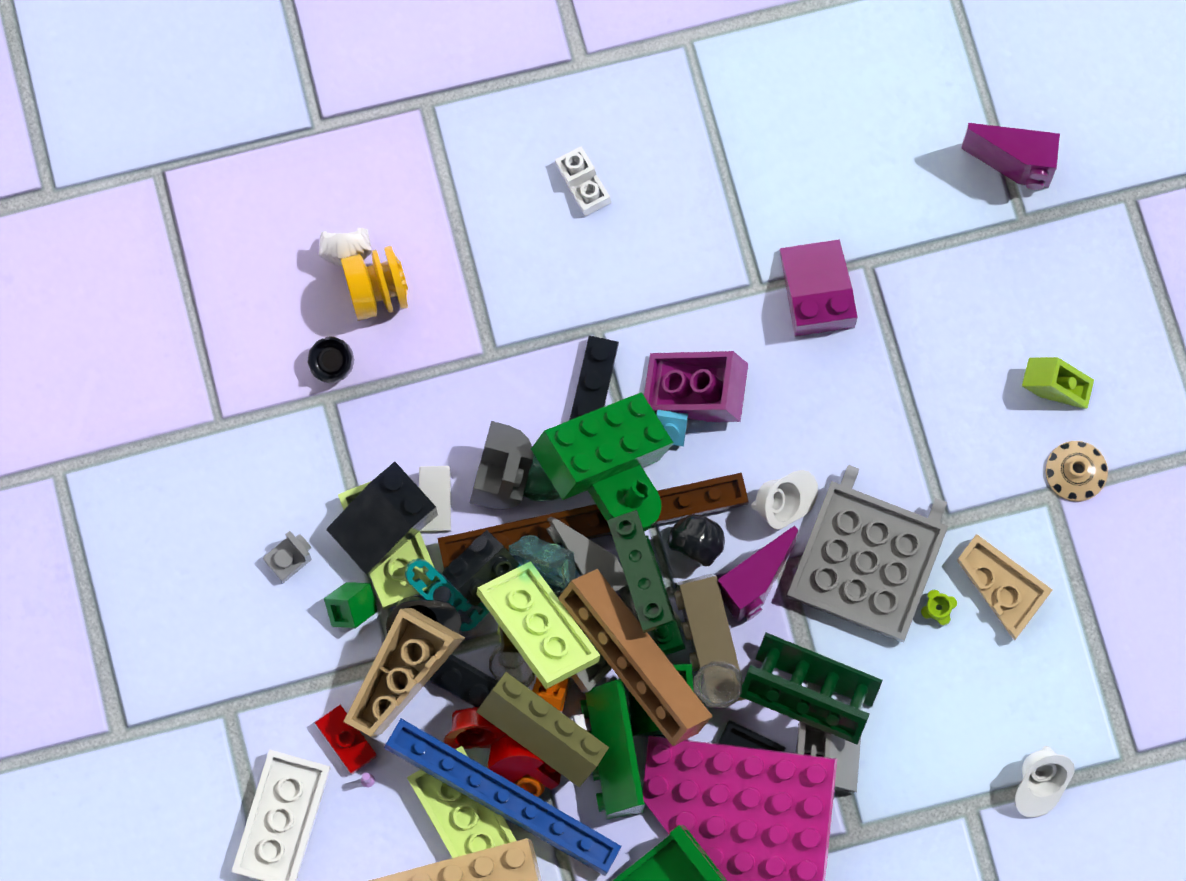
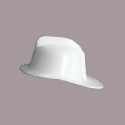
M794 471L781 479L763 483L751 507L753 510L758 511L772 528L783 529L811 511L818 496V483L815 476L809 471Z
M1044 746L1042 750L1030 754L1024 760L1022 765L1023 779L1015 795V806L1020 814L1026 817H1039L1054 809L1075 773L1074 763L1070 758L1055 753L1049 746Z

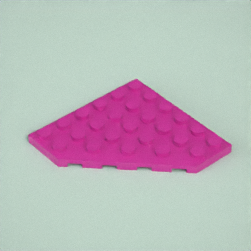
M648 736L643 799L669 835L677 826L685 825L727 881H825L837 769L836 758L685 740L672 746L666 737Z

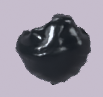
M690 514L674 525L670 531L667 543L671 550H678L703 566H710L723 552L725 537L722 528L715 521L702 515Z

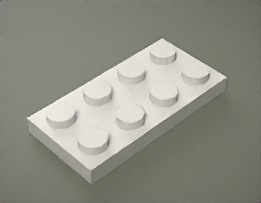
M269 749L231 871L232 873L259 881H297L330 773V766Z

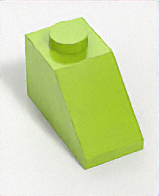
M1031 357L1028 359L1022 387L1040 398L1087 409L1094 379L1058 357Z

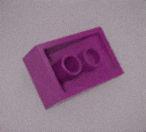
M968 123L961 149L1017 184L1026 185L1028 189L1042 190L1044 187L1049 188L1057 169L1060 133Z
M840 239L780 248L794 336L855 328L858 316Z
M734 351L650 353L644 397L656 415L657 410L686 413L688 414V419L741 422L748 363Z
M795 525L718 579L722 600L738 622L744 617L749 621L763 610L761 606L764 604L795 545L798 529Z

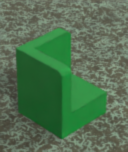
M346 582L324 598L332 627L356 629L377 612L370 583Z

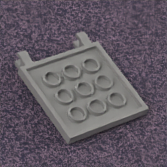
M848 465L841 484L833 481L830 483L786 597L904 643L948 525L940 523L947 502L935 498L928 518L852 489L859 473V468Z

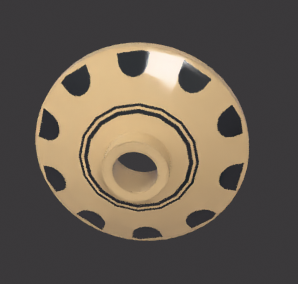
M1069 441L1059 445L1052 451L1047 460L1045 472L1049 486L1058 496L1069 501L1081 502L1095 497L1103 489L1107 481L1108 467L1104 456L1096 447L1083 441ZM1073 465H1082L1084 471L1082 473H1076L1073 470Z

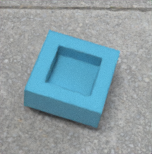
M657 410L658 419L674 442L672 445L684 447L688 414Z

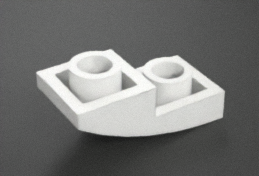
M582 146L555 159L562 177L584 216L612 203L610 195L597 176L596 169Z

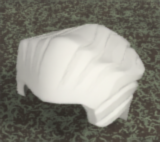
M357 228V231L349 233H327V231H322L320 234L319 256L338 266H342V258L360 254L363 260H365L372 253L368 229Z

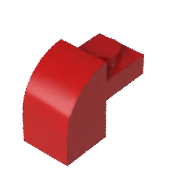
M505 735L491 745L487 766L491 771L512 783L528 774L551 790L560 785L561 774L510 736Z

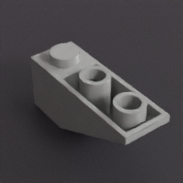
M547 518L551 525L547 528V531L556 545L558 543L562 544L566 551V554L562 556L571 571L577 570L579 575L582 576L598 569L615 592L627 585L623 568L614 554L556 518Z

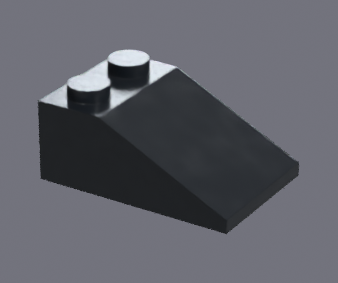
M394 461L363 489L328 526L326 531L368 576L437 517L438 513L432 501Z

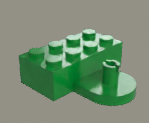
M642 392L546 429L532 446V452L562 500L588 491L606 520L637 510L644 532L659 518L661 499L643 467L660 461L674 442Z

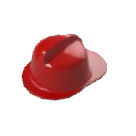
M473 707L453 712L452 728L445 735L443 742L454 749L460 746L464 749L491 748L493 743L507 734L478 714L476 711L479 707Z

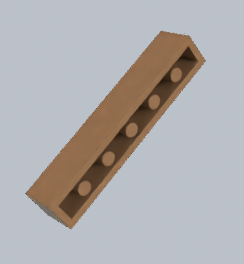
M593 570L571 580L558 597L559 601L670 744L675 746L698 734L713 717L650 635L647 632H643L639 621L599 570Z

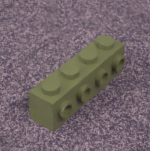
M507 672L503 674L476 711L579 788L595 770L609 749L607 745Z

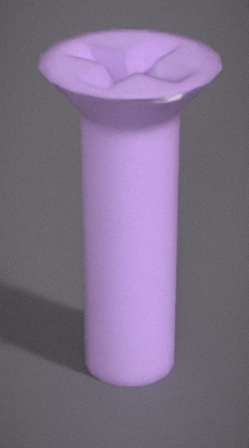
M363 773L361 783L364 787H372L375 783V778L372 774Z

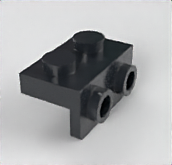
M486 530L460 556L453 560L442 574L472 606L476 607L481 602L477 595L478 587L516 569L519 566V562Z

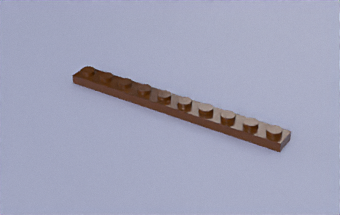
M742 472L658 490L657 492L661 499V513L653 525L680 520L690 514L703 515L748 505L749 500ZM593 504L437 539L445 570L453 560L460 556L486 530L512 556L562 545L561 543L556 545L547 531V528L551 526L547 520L549 517L556 518L588 539L611 535L607 520L597 505Z

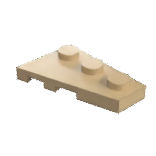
M977 534L957 559V562L1014 641L1053 590Z

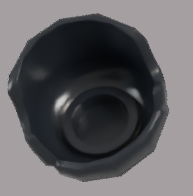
M329 336L315 342L309 350L307 363L311 373L318 380L326 383H336L344 380L350 374L355 359L351 347L344 340Z

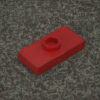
M340 704L317 720L315 724L352 775L378 756L359 730L343 722L347 712Z

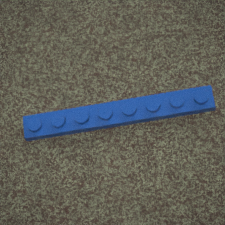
M400 718L384 746L391 753L604 876L608 873L622 847Z

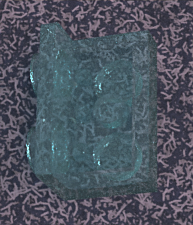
M533 535L521 537L519 541L509 545V553L521 557L523 565L531 561L547 583L565 589L571 580L576 579L574 552L564 549L558 544H551L540 540L537 536Z

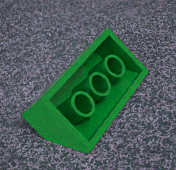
M617 679L592 688L589 692H585L586 699L580 700L582 714H584L585 719L589 718L591 730L588 732L609 747L598 766L592 772L593 781L600 780L602 792L596 793L599 812L605 811L606 820L644 813V799L624 684L621 679Z

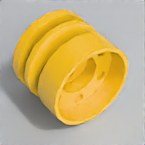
M392 246L384 247L387 261L381 263L377 250H372V265L366 266L360 254L341 259L357 321L376 317V302L383 301L389 313L393 312L390 300L393 297H397L401 310L408 308V287L401 261L393 252Z

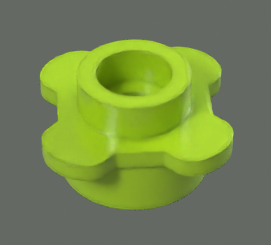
M935 589L929 591L927 594L928 602L921 609L922 616L925 619H935L940 625L949 624L951 621L950 613L957 606V600L953 596H947ZM941 605L942 609L937 610L936 606Z

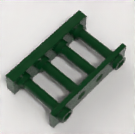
M635 510L607 520L643 632H647L665 656L686 649L648 535H645L638 511Z
M765 632L755 660L763 664L761 668L750 665L739 697L858 745L870 713L862 711L861 708L863 704L870 707L873 706L883 680ZM774 668L791 674L790 681L772 674ZM806 680L821 686L820 693L802 686L803 681ZM833 692L850 698V704L848 705L831 698Z

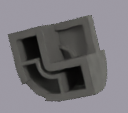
M491 421L469 503L493 509H511L522 502L533 462V452L529 438L521 430L510 425Z

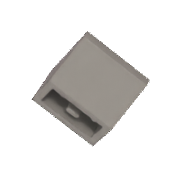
M799 721L796 753L836 758L837 769L834 790L857 792L861 737L858 745Z

